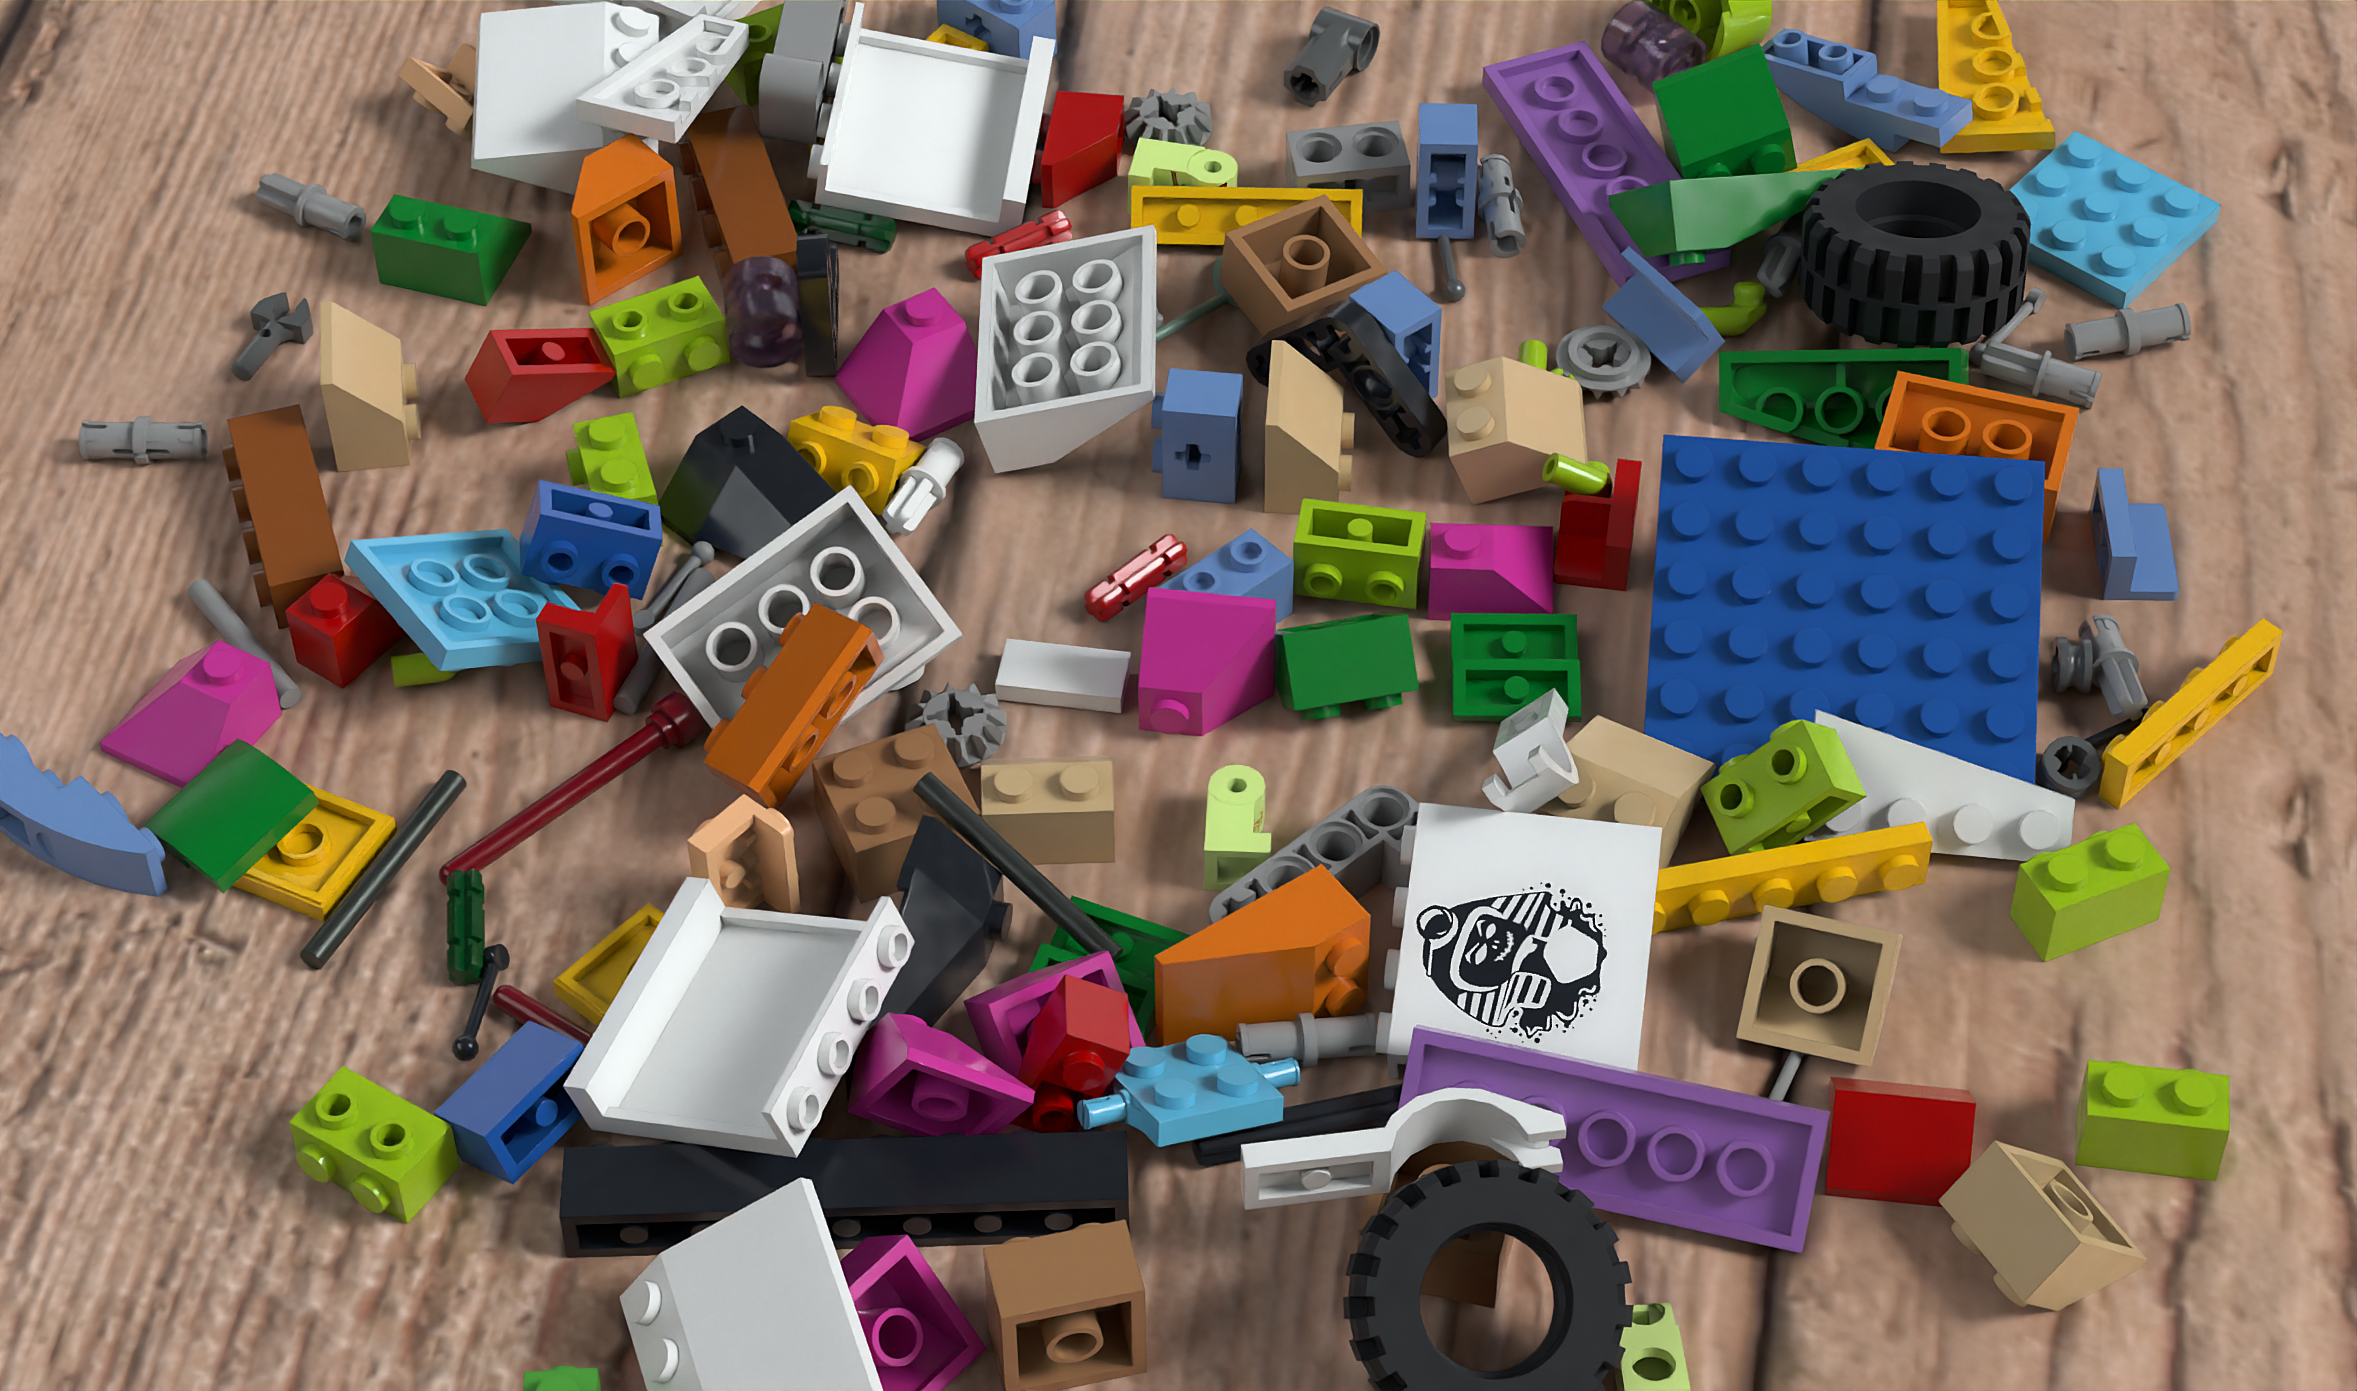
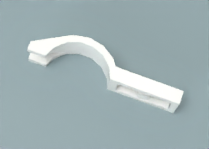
M1555 688L1501 721L1493 753L1502 766L1512 789L1509 790L1495 773L1484 780L1482 790L1492 804L1505 812L1530 814L1579 783L1578 770L1562 738L1569 708Z
M1447 1087L1416 1096L1392 1114L1385 1128L1242 1144L1241 1192L1244 1208L1249 1210L1389 1193L1394 1174L1410 1155L1433 1144L1466 1141L1489 1146L1512 1161H1519L1520 1166L1531 1169L1540 1167L1551 1173L1562 1172L1563 1161L1560 1149L1549 1146V1140L1566 1138L1564 1117L1561 1114L1483 1089Z

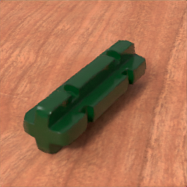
M801 199L791 200L788 206V212L796 234H810V231L815 232V234H828L829 241L860 247L861 242H865L866 249L879 252L890 251L896 239V222L891 218L872 215L871 220L866 219L867 214L863 212L822 204L820 209H816L815 202Z
M473 868L465 872L454 870L447 877V895L449 896L447 901V944H449V949L447 950V969L449 971V980L458 986L465 983L478 984L485 972L483 951L485 949V910H483V904L485 900L482 874Z

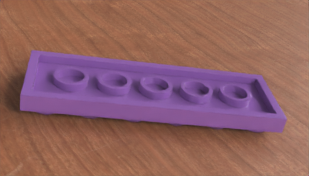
M1585 41L1483 67L1482 85L1619 288L1635 274L1620 255L1628 246L1669 282L1729 266L1730 246L1704 252L1705 263L1689 266L1670 267L1669 256L1645 258L1611 210L1608 195L1669 180L1683 179Z
M1418 1024L1413 1028L1398 1110L1416 1096L1448 1087L1483 1089L1561 1114L1564 1117L1566 1126V1138L1549 1140V1146L1560 1149L1563 1169L1562 1172L1553 1174L1560 1176L1559 1182L1570 1190L1579 1189L1594 1203L1592 1208L1802 1253L1830 1111Z

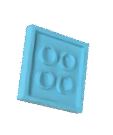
M2074 131L2009 190L2018 198L2031 222L2028 261L2119 309H2125L2217 222L2221 206L2220 203L2077 131Z
M508 529L351 540L344 562L363 582L365 587L377 598L396 620L397 624L403 628L439 671L455 672L467 668L497 665L513 666L517 663L543 661L536 618L545 604L549 602L581 611L559 585L545 584L533 577L521 575L520 544Z

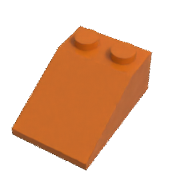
M1320 864L1155 955L1156 1042L1162 1047L1186 1042L1188 1038L1199 1034L1222 1035L1228 1042L1236 1041L1237 1023L1254 1024L1295 1020L1297 1013L1311 1012L1314 1019L1350 1016L1362 1003L1367 1001L1371 915Z

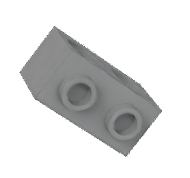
M1399 121L1286 132L1285 176L1288 188L1363 189L1362 213L1409 208L1411 164Z

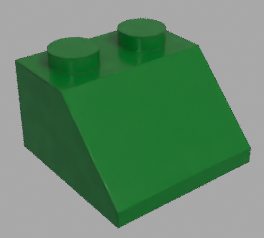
M1759 43L1651 83L1666 156L1682 179L1785 173L1798 168L1790 125L1764 51Z
M396 194L393 195L370 230L379 282L381 284L487 306L532 233L531 223Z
M1379 612L1276 630L1275 683L1283 708L1293 711L1302 710L1303 720H1315L1341 715L1340 703L1364 699L1365 710L1403 704L1401 693L1419 690L1408 614Z

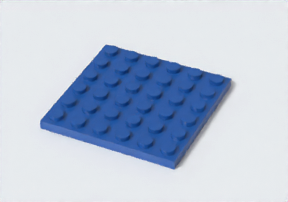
M1664 434L1643 734L1715 763L1716 769L1710 779L1712 780L1719 775V769L1725 762L1743 754H1751L1769 742L1771 733L1779 726L1790 721L1802 719L1814 723L1815 709L2035 785L2045 461ZM1703 795L1699 802H1706Z

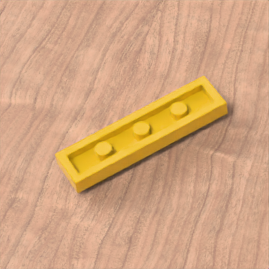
M1132 185L1131 229L1154 225L1157 232V245L1224 246L1225 233L1325 194L1362 239L1363 189Z
M2262 618L2243 636L2238 633L2234 634L2223 645L2218 657L2205 669L2200 666L2193 669L2183 681L2179 691L2166 703L2162 700L2155 702L2146 712L2140 725L2128 736L2123 734L2116 736L2106 747L2100 759L2101 767L2104 768L2098 796L2119 810L2273 674L2284 631Z

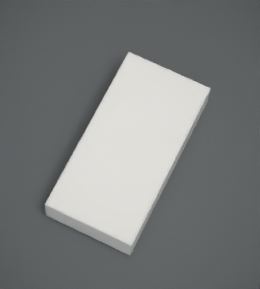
M1006 639L995 683L997 700L1121 713L1131 671V652Z

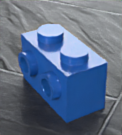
M538 480L519 540L521 575L533 577L549 585L562 583L594 590L603 596H606L613 583L617 582L628 586L629 598L642 600L663 541L660 506Z
M527 1021L433 1113L434 1116L451 1124L457 1154L460 1159L511 1184H514L582 1117L580 1111L563 1087L584 1051L581 1042L532 1021Z

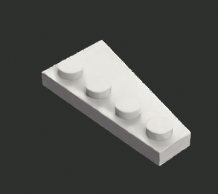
M699 14L576 99L577 119L600 125L607 132H628L676 144L748 48V24Z
M1815 709L1814 723L1836 729L1867 797L1803 838L1804 841H1817L1924 821L1933 839L1932 853L2028 861L2039 853H2052L2071 846L2075 808L2074 798Z

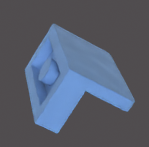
M1628 246L1620 255L1635 274L1602 308L1621 328L1641 338L1647 345L1650 354L1678 380L1684 383L1725 343V340L1701 309Z
M2098 468L2089 514L2103 600H2176L2179 584L2165 506L2162 504L2128 503L2123 468Z

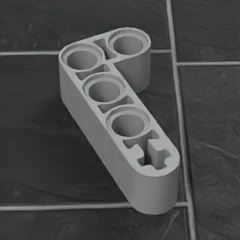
M849 0L784 1L773 54L766 53L762 63L759 82V127L761 138L818 145L820 137H817L820 111L822 103L828 102L829 97L826 96L830 67L832 62L836 63L837 56H835L839 28L840 24L844 23Z
M1373 786L1364 790L1218 894L1211 902L1209 908V926L1320 864L1356 900L1381 882L1394 893L1396 887L1408 888L1411 866L1400 865L1404 825L1417 826L1419 803L1402 790L1392 786Z

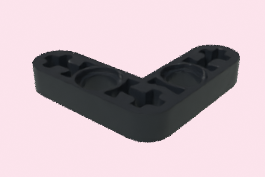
M828 234L797 235V279L806 376H835L837 372L839 321L837 243H829Z
M1348 300L1339 301L1273 329L1247 352L1246 362L1249 371L1260 384L1266 387L1269 385L1272 340L1287 342L1325 373L1338 368L1390 440L1399 450L1407 455L1416 458L1425 457L1446 436L1448 430L1447 421L1441 410L1365 308L1355 302ZM1335 330L1338 332L1345 331L1346 333L1339 338ZM1303 338L1310 341L1316 347L1320 355L1313 352L1305 344ZM1373 370L1381 374L1388 381L1391 388L1384 385L1375 376Z

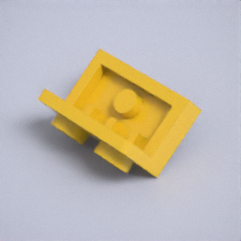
M823 406L820 411L790 421L787 441L838 494L851 484L869 510L878 515H882L884 509L893 498L896 480L900 479L906 469L916 466L927 451V446L908 440L909 433L907 431L889 425H876L874 427L856 421L857 415L853 411L838 406Z

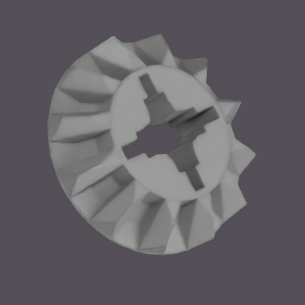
M1174 87L1168 93H1159L1154 89H1150L1147 98H1132L1130 109L1124 111V134L1135 147H1137L1139 138L1201 146L1212 133L1213 122L1210 106L1207 103L1199 102L1195 92L1180 95ZM1164 116H1168L1171 120H1176L1177 127H1174L1172 122H1168Z
M1590 325L1572 331L1561 340L1556 350L1555 363H1557L1558 368L1563 369L1562 376L1567 377L1570 373L1574 376L1575 380L1579 382L1582 392L1585 390L1593 391L1597 400L1602 393L1609 392L1622 399L1627 388L1641 389L1645 375L1650 374L1651 355L1644 341L1626 329L1611 325ZM1611 360H1613V367L1609 365H1602L1606 361L1610 362ZM1592 363L1602 366L1600 368H1594L1592 367Z
M947 682L943 692L940 693L924 690L920 703L908 705L907 719L904 725L905 731L935 723L957 767L973 765L993 755L1004 742L1007 733L1006 711L1000 709L996 694L981 695L975 683L965 690H955L949 682ZM952 714L960 715V719L963 722L961 735L955 734V729L951 728L948 722V716Z

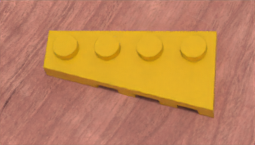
M1937 0L1939 89L1948 94L1972 100L1973 120L1940 148V153L1970 154L1975 152L2055 149L2054 127L2050 119L2046 120L2042 112V100L2036 87H2031L2026 76L2025 62L2021 53H2016L2013 47L2012 33L1997 0Z

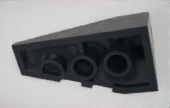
M741 405L694 437L658 505L660 506L661 522L691 546L699 541L708 542L713 547L714 554L720 549L746 560L837 495V493L782 434Z
M922 816L896 885L898 891L904 892L899 914L915 943L907 962L901 967L882 1002L878 1015L872 1020L867 1031L888 1012L913 1015L925 1021L927 1026L933 1027L986 967L995 941L1005 942L1009 934L1013 906L1012 903L1004 902L1003 874L936 817ZM857 1049L848 1070L845 1072L848 1101Z

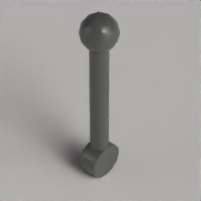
M1440 235L1436 239L1438 240L1446 278L1443 295L1448 301L1457 302L1464 297L1466 289L1464 284L1457 279L1449 238L1446 235Z

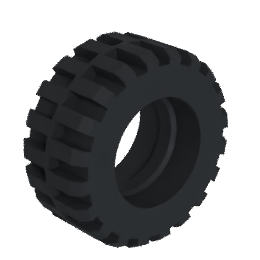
M1897 161L1896 165L1885 166L1881 162L1867 164L1863 170L1858 171L1851 168L1840 172L1836 179L1829 178L1822 183L1808 199L1804 207L1798 276L1800 293L1810 310H1813L1817 318L1825 324L1833 323L1838 332L1850 337L1854 334L1862 336L1865 342L1881 345L1882 342L1897 344V348L1906 349L1914 348L1915 345L1930 346V348H1947L1949 343L1959 342L1961 345L1973 343L1982 334L1989 337L1998 332L2004 325H2007L2020 309L2024 298L2031 222L2024 207L2011 191L2005 192L2000 183L1990 178L1985 180L1978 178L1976 172L1963 168L1959 171L1947 169L1945 164L1931 162L1929 166L1914 165L1913 161Z
M1495 1159L1491 1161L1473 1160L1453 1164L1421 1175V1178L1402 1186L1386 1199L1387 1204L1377 1215L1371 1216L1360 1233L1363 1238L1357 1252L1350 1255L1345 1274L1350 1276L1348 1297H1343L1344 1319H1349L1353 1339L1349 1340L1356 1361H1362L1370 1375L1367 1381L1375 1391H1604L1605 1387L1601 1382L1609 1369H1618L1626 1351L1624 1347L1619 1345L1624 1327H1632L1634 1305H1626L1625 1284L1632 1283L1628 1261H1619L1613 1245L1619 1241V1238L1609 1221L1600 1222L1591 1210L1594 1203L1579 1189L1570 1190L1559 1182L1560 1176L1540 1167L1531 1169L1520 1166L1519 1161ZM1477 1231L1503 1233L1527 1245L1544 1264L1553 1290L1552 1320L1542 1343L1522 1362L1498 1371L1472 1370L1450 1360L1434 1345L1428 1336L1420 1313L1419 1296L1421 1283L1432 1259L1445 1245L1454 1239Z

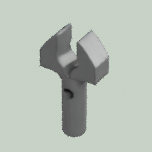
M286 292L264 298L254 306L250 314L253 328L259 332L232 364L231 370L238 379L242 381L251 380L281 342L288 340L305 344L313 335V323L306 298H303L296 307L295 312L288 316L286 315L290 308Z

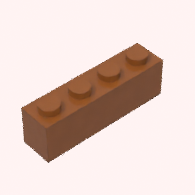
M750 105L698 114L684 132L685 141L677 142L676 148L683 176L693 174V177L689 178V188L694 209L696 212L703 210L706 212V214L701 215L706 244L709 249L715 247L719 249V251L714 252V259L721 286L731 284L738 307L799 295L796 258L797 234Z
M300 404L227 419L233 444L221 446L229 482L240 479L242 481V485L231 487L239 523L252 521L253 525L252 527L241 529L249 564L262 562L263 569L252 571L260 608L273 605L278 629L289 627L285 610L327 574L345 575Z

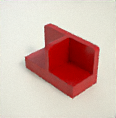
M1617 459L1613 493L1609 498L1578 495L1567 490L1565 491L1561 504L1553 582L1573 586L1626 591L1638 506L1642 461Z
M617 582L613 583L595 613L585 610L578 611L547 602L536 618L551 707L608 722L616 710L613 698L638 659L628 586Z

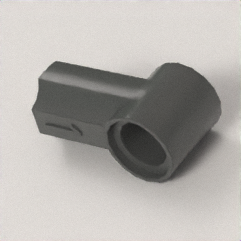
M1324 7L1320 10L1312 24L1308 43L1285 69L1284 87L1290 90L1296 102L1314 107L1317 102L1326 101L1352 68L1364 71L1369 66L1379 44L1380 27L1377 23L1331 7Z

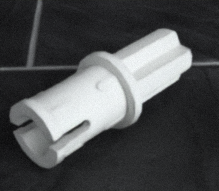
M943 437L934 439L917 465L903 472L900 477L899 490L882 513L883 518L887 522L885 528L890 533L895 534L898 531L905 536L912 534L929 509L935 508L942 503L946 496L945 486L964 463V453L955 442Z

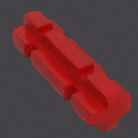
M1051 211L1038 217V224H1035L1034 220H1030L993 236L991 244L984 240L968 247L965 251L966 266L976 279H982V258L1070 241L1072 238L1071 223L1062 211Z
M1165 534L1149 546L1152 551L1151 553L1149 550L1144 549L1108 575L1109 583L1106 580H1101L1087 590L1084 594L1086 611L1090 615H1094L1099 622L1109 621L1124 610L1121 606L1122 603L1124 606L1131 605L1145 595L1149 587L1154 588L1164 581L1163 573L1166 576H1171L1186 565L1188 561L1186 545L1178 541L1173 534Z

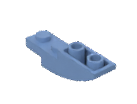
M1784 28L1762 46L1777 88L1825 122L1860 140L1870 138L1878 147L1895 153L1910 139L1941 148L1973 120L1972 100L1948 94L1941 89H1930L1906 82L1892 75L1879 74L1877 71L1876 54L1853 48L1846 43H1835L1807 35L1800 30Z
M0 732V831L45 863L91 883L124 892L155 897L168 890L161 862L166 860V854L161 843L148 828L143 827L138 830L128 821L125 810L112 793L106 791L100 794L82 776L64 786L53 771L47 769L41 772L33 764L26 747L15 735L11 734L5 737Z

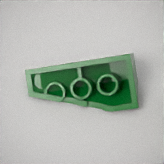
M1865 167L1854 168V169L1858 171V170H1863ZM1851 168L1669 180L1608 195L1609 206L1645 258L1669 256L1670 267L1705 263L1704 252L1727 248L1803 211L1808 199L1822 183L1829 178L1836 179L1840 172Z
M1963 348L1719 351V412L1825 446L1875 449L1897 372L1902 371L1969 385V351Z

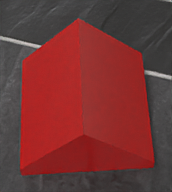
M1830 1076L1828 1100L1830 1115L1827 1125L1825 1195L1943 1207L1938 1200L1968 1170L1971 1164L1976 1102L1969 1090Z

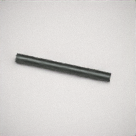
M446 770L302 949L300 957L306 965L316 970L323 968L466 788L467 783L459 773L453 770Z
M928 772L917 782L913 792L1089 954L1108 950L1113 962L1120 957L1124 949L932 772Z

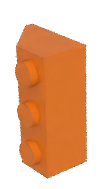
M1898 371L1875 449L2045 461L2043 543H2048L2079 408Z
M816 602L806 615L798 612L788 622L778 641V644L783 647L769 668L761 665L753 672L741 693V697L746 700L732 721L723 718L715 726L704 745V750L708 752V755L703 760V763L711 774L741 794L747 795L765 809L773 808L777 811L780 809L811 765V761L818 755L885 659L871 629Z

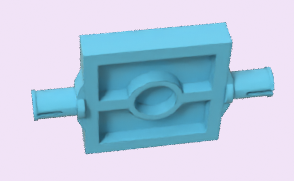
M1199 1034L1188 1038L1186 1042L1157 1048L1134 1047L1130 1049V1055L1104 1092L1108 1096L1080 1100L1078 1102V1120L1085 1130L1116 1122L1129 1124L1143 1131L1157 1147L1283 1121L1284 1096L1277 1089L1298 1086L1301 1079L1300 1068L1297 1061L1293 1060V1057L1260 1065L1256 1062L1250 1063L1222 1035Z

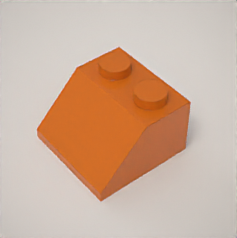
M629 133L584 157L571 209V219L583 300L591 306L683 255L673 166L633 133Z

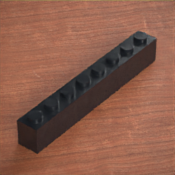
M1091 1128L1079 1132L1034 1133L1030 1131H1015L1009 1134L990 1135L946 1133L940 1136L926 1137L877 1135L862 1139L830 1140L808 1137L797 1158L700 1144H684L681 1142L637 1146L596 1144L590 1147L564 1148L559 1218L567 1258L659 1255L670 1247L800 1177L812 1180L835 1250L854 1249L866 1237L905 1234L910 1237L916 1247L996 1245L1016 1237L1034 1238L1070 1231L1087 1223L1105 1224L1120 1220H1126L1130 1234L1127 1130L1104 1131Z

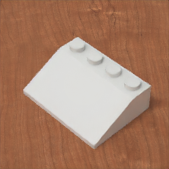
M607 1L481 13L477 25L471 168L575 195L584 157L629 134L628 132H607L600 125L579 121L577 119L576 99L659 42V16L646 13L636 7H625ZM634 134L658 154L657 139Z
M1154 225L982 258L974 423L995 473L1054 463L1155 399L1157 232Z
M851 484L643 633L646 640L712 730L723 718L732 721L746 701L741 697V693L750 676L761 665L767 668L770 667L783 648L778 644V641L788 622L798 612L806 615L815 602L871 629L885 656L883 662L836 729L963 638L961 631Z
M800 1177L661 1252L619 1297L647 1391H883L812 1180Z

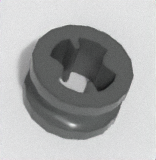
M2056 637L2051 660V679L2054 693H2064L2066 688L2074 687L2077 689L2078 694H2088L2091 687L2093 653L2090 638L2080 637L2076 644H2069L2066 637Z
M2074 736L2060 737L2050 743L2036 766V778L2040 787L2072 797L2075 800L2081 799L2089 792L2101 772V760L2097 750L2089 742ZM2067 759L2074 761L2079 766L2076 773H2073L2070 779L2061 776L2058 772L2060 766Z

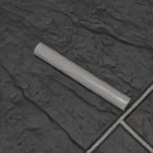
M694 568L663 619L715 582L714 576L704 568ZM649 642L613 698L614 707L623 714L632 715L635 713L664 665Z
M199 579L193 582L188 588V596L227 643L270 663L280 706L288 709L297 705L302 698L300 688L208 580Z

